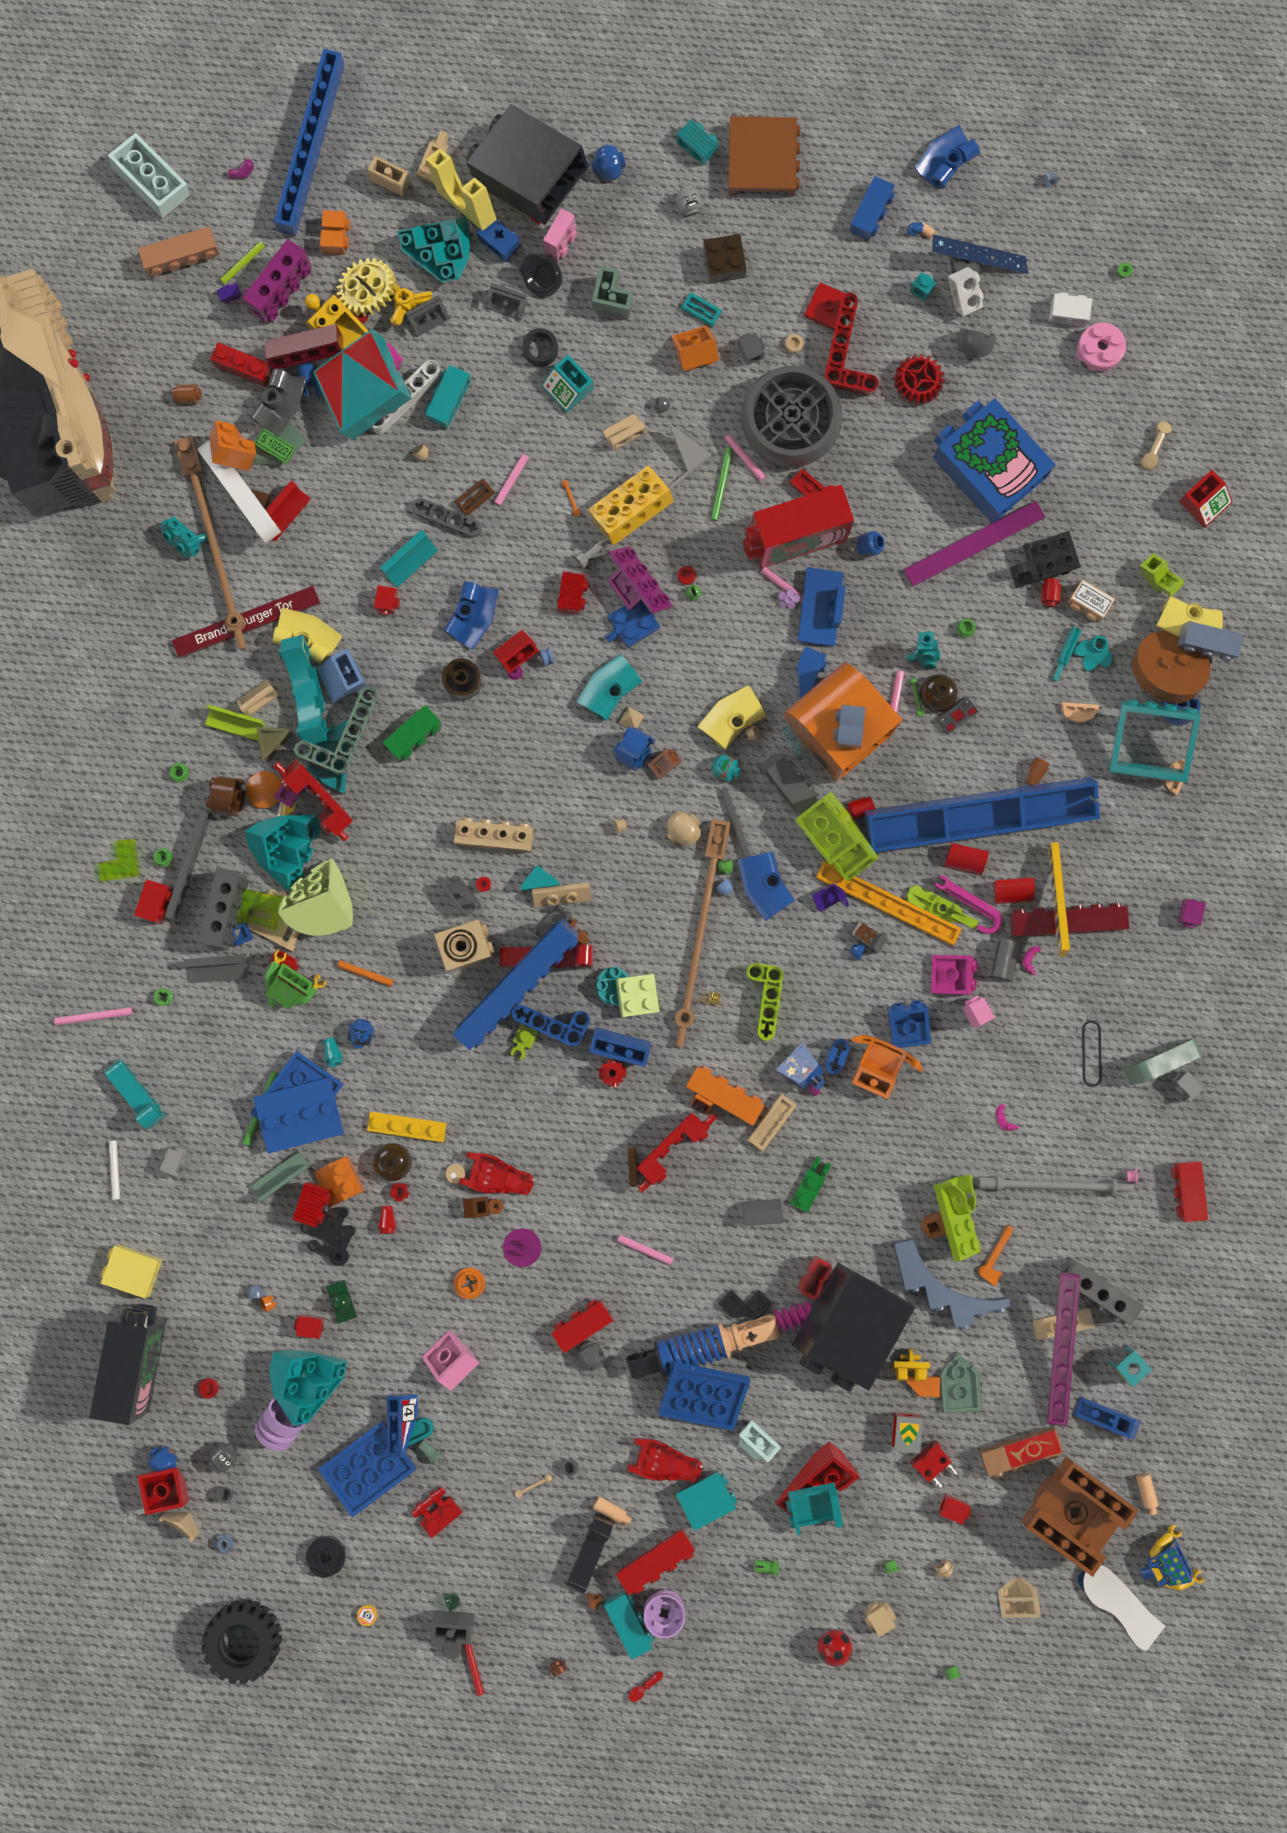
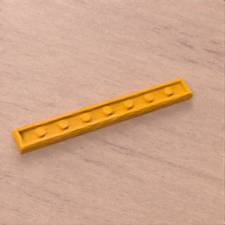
M826 861L823 862L816 876V879L828 885L834 883L843 889L844 893L954 946L962 928L856 876L847 882L834 865H830Z

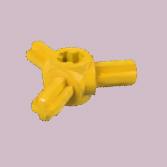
M394 282L396 288L392 289L395 293L392 296L395 302V311L390 322L394 326L401 325L407 312L416 308V305L423 304L433 298L431 291L414 294L409 289H401Z

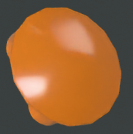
M269 771L257 772L247 781L245 788L247 799L258 808L272 807L280 802L274 796L282 783L274 773Z

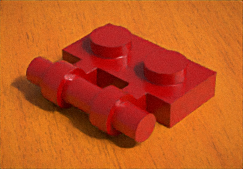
M442 1486L437 1490H433L430 1496L425 1501H420L411 1512L414 1518H417L420 1514L425 1517L420 1522V1525L431 1538L435 1537L463 1513L451 1496L445 1501L441 1498L446 1493ZM434 1502L437 1503L438 1507L430 1513L427 1508Z

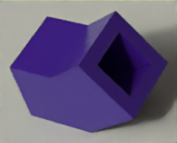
M237 283L226 285L216 290L220 301L225 304L238 300L241 297Z

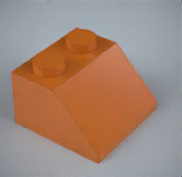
M707 325L671 336L683 371H691L702 365H711L719 360L715 338Z
M349 1156L343 1157L314 1172L319 1185L330 1188L331 1200L328 1204L329 1207L365 1191Z

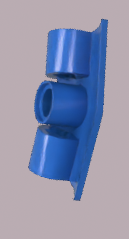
M957 125L930 144L915 166V170L936 188L944 189L960 166L980 154L979 146L973 139L968 141L961 126Z
M464 581L456 612L443 631L473 650L493 621L499 590L480 587L479 584ZM463 608L471 609L468 615H462L461 611Z
M767 852L738 860L745 893L765 921L795 901V898L779 876L774 852ZM774 877L777 880L776 886H769L767 878Z

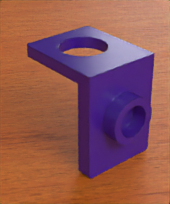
M834 883L812 895L819 912L837 902H841L846 907L849 906L844 890Z

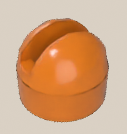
M268 1295L260 1298V1305L265 1313L273 1310L276 1306V1302L272 1303V1300L275 1299L273 1296Z

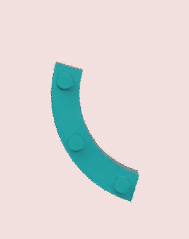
M303 635L281 640V648L278 651L280 658L284 659L293 686L291 692L297 705L298 727L296 732L298 738H302L303 741L312 744L326 741L327 723L322 718V713L325 712L324 700L315 666L311 667L309 661L311 653Z

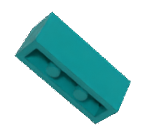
M449 365L447 370L442 372V381L439 387H435L432 402L428 403L425 408L427 420L448 429L471 382L469 373L452 365Z
M624 1590L605 1600L604 1607L630 1659L633 1660L653 1649L652 1642L654 1638L649 1630H645L643 1626L645 1623L641 1612H636L634 1608L636 1602L632 1594L628 1596Z

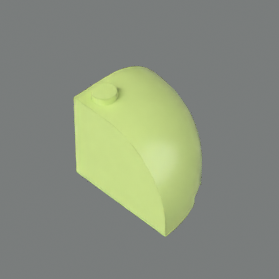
M329 859L311 869L312 873L305 879L300 878L290 888L292 892L288 897L284 896L278 911L288 926L307 935H328L353 926L352 902L342 874L333 859Z

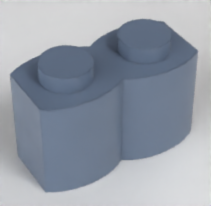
M841 705L840 710L836 711L835 721L839 722V728L834 730L833 741H837L838 747L861 748L865 707Z

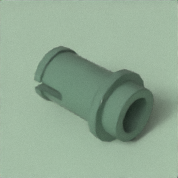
M425 1439L417 1447V1450L430 1460L429 1463L435 1464L442 1456L439 1453L440 1451H436Z

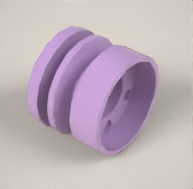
M274 1398L256 1423L255 1434L260 1443L274 1451H284L291 1446L305 1424L292 1425Z
M660 1589L653 1592L647 1598L644 1604V1622L652 1635L658 1638H670L682 1630L685 1623V1606L681 1597L676 1592L669 1589ZM661 1608L669 1609L667 1616L664 1614L660 1615Z

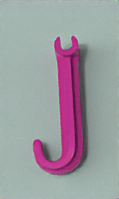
M938 876V878L944 881V884L941 886L938 883H934L937 889L945 891L993 921L992 928L978 925L977 929L979 931L990 934L1000 929L1002 916L997 909L949 881L946 876Z

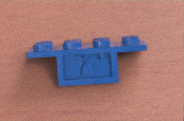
M811 567L806 568L798 632L799 642L835 646L837 627L842 622L846 586H842L843 572Z

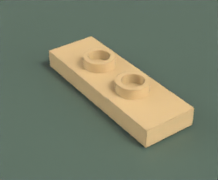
M589 882L532 889L534 907L591 901Z
M780 1094L747 1141L763 1152L797 1105L783 1094Z
M1084 1308L1078 1310L1076 1332L1095 1328L1091 1309ZM1056 1315L1032 1320L1037 1340L1055 1336Z

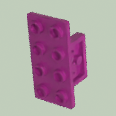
M628 546L612 550L608 553L619 569L607 581L628 610L635 608L641 601H643L652 614L670 609L673 606L669 597L662 592L658 582L652 578L647 567L641 563L632 548Z

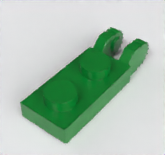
M816 1156L810 1170H807L790 1203L807 1213L832 1165L827 1162L823 1167L821 1175H818L814 1172L820 1163L821 1158Z

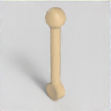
M547 1474L540 1481L522 1490H516L515 1496L521 1498L523 1493L544 1482H550L552 1476Z

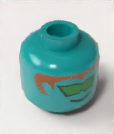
M725 754L717 756L711 766L713 775L726 782L738 778L741 771L738 760Z

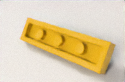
M370 1111L367 1131L444 1142L447 1123Z

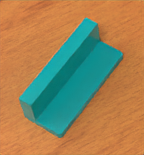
M421 529L387 560L380 569L396 587H399L438 551V548Z

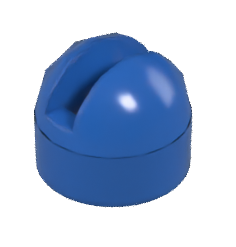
M854 944L850 949L851 956L860 961L866 946Z

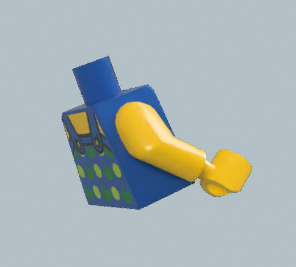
M1173 1524L1168 1527V1533L1163 1534L1149 1551V1566L1142 1568L1141 1573L1145 1580L1156 1578L1160 1587L1182 1591L1192 1586L1194 1582L1202 1583L1204 1578L1199 1577L1196 1579L1197 1574L1202 1571L1198 1569L1191 1570L1177 1540H1173V1537H1180L1182 1535V1531H1178L1176 1534L1173 1533V1529L1177 1527V1525Z

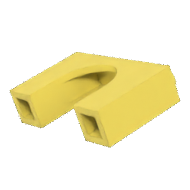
M438 149L426 159L437 192L483 231L497 220L487 188L476 178H473L466 185H463L456 173L452 158L442 149Z

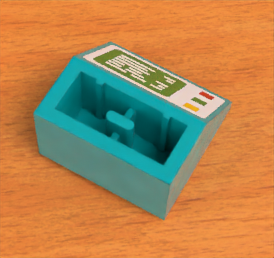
M567 354L553 367L541 387L567 414L594 390V382Z

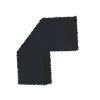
M731 1289L718 1302L732 1318H760L773 1304L760 1290L745 1303Z

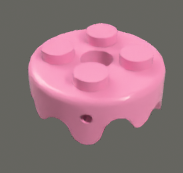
M1093 324L1083 332L1078 340L1077 358L1079 361H1083L1091 371H1103V373L1111 371L1124 356L1126 350L1125 338L1122 332L1112 324ZM1104 342L1107 345V349L1101 350L1097 344Z

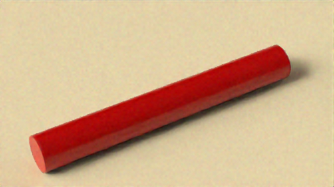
M471 1643L470 1645L463 1644L476 1695L481 1696L484 1694Z

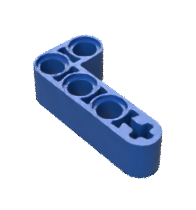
M518 1005L512 1009V1017L517 1022L570 1046H577L581 1043L590 1024V1017L584 1011L576 1012L568 1026L524 1005ZM523 1008V1012L527 1015H530V1012H533L529 1019V1023H526L528 1019L521 1016L520 1019H518V1014H516V1011H520ZM582 1014L587 1017V1022L584 1025L576 1023L578 1015ZM537 1016H541L544 1020L543 1025L540 1027H536L533 1024V1020ZM554 1024H559L561 1027V1032L558 1035L551 1033L550 1029ZM571 1032H576L579 1035V1039L575 1043H571L568 1040V1035Z

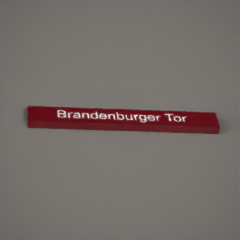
M314 586L240 613L245 619V627L242 630V634L278 621L282 608L301 612L320 605L321 603ZM233 619L231 623L235 624L237 619ZM225 620L173 639L172 642L180 659L235 637V634L226 627Z

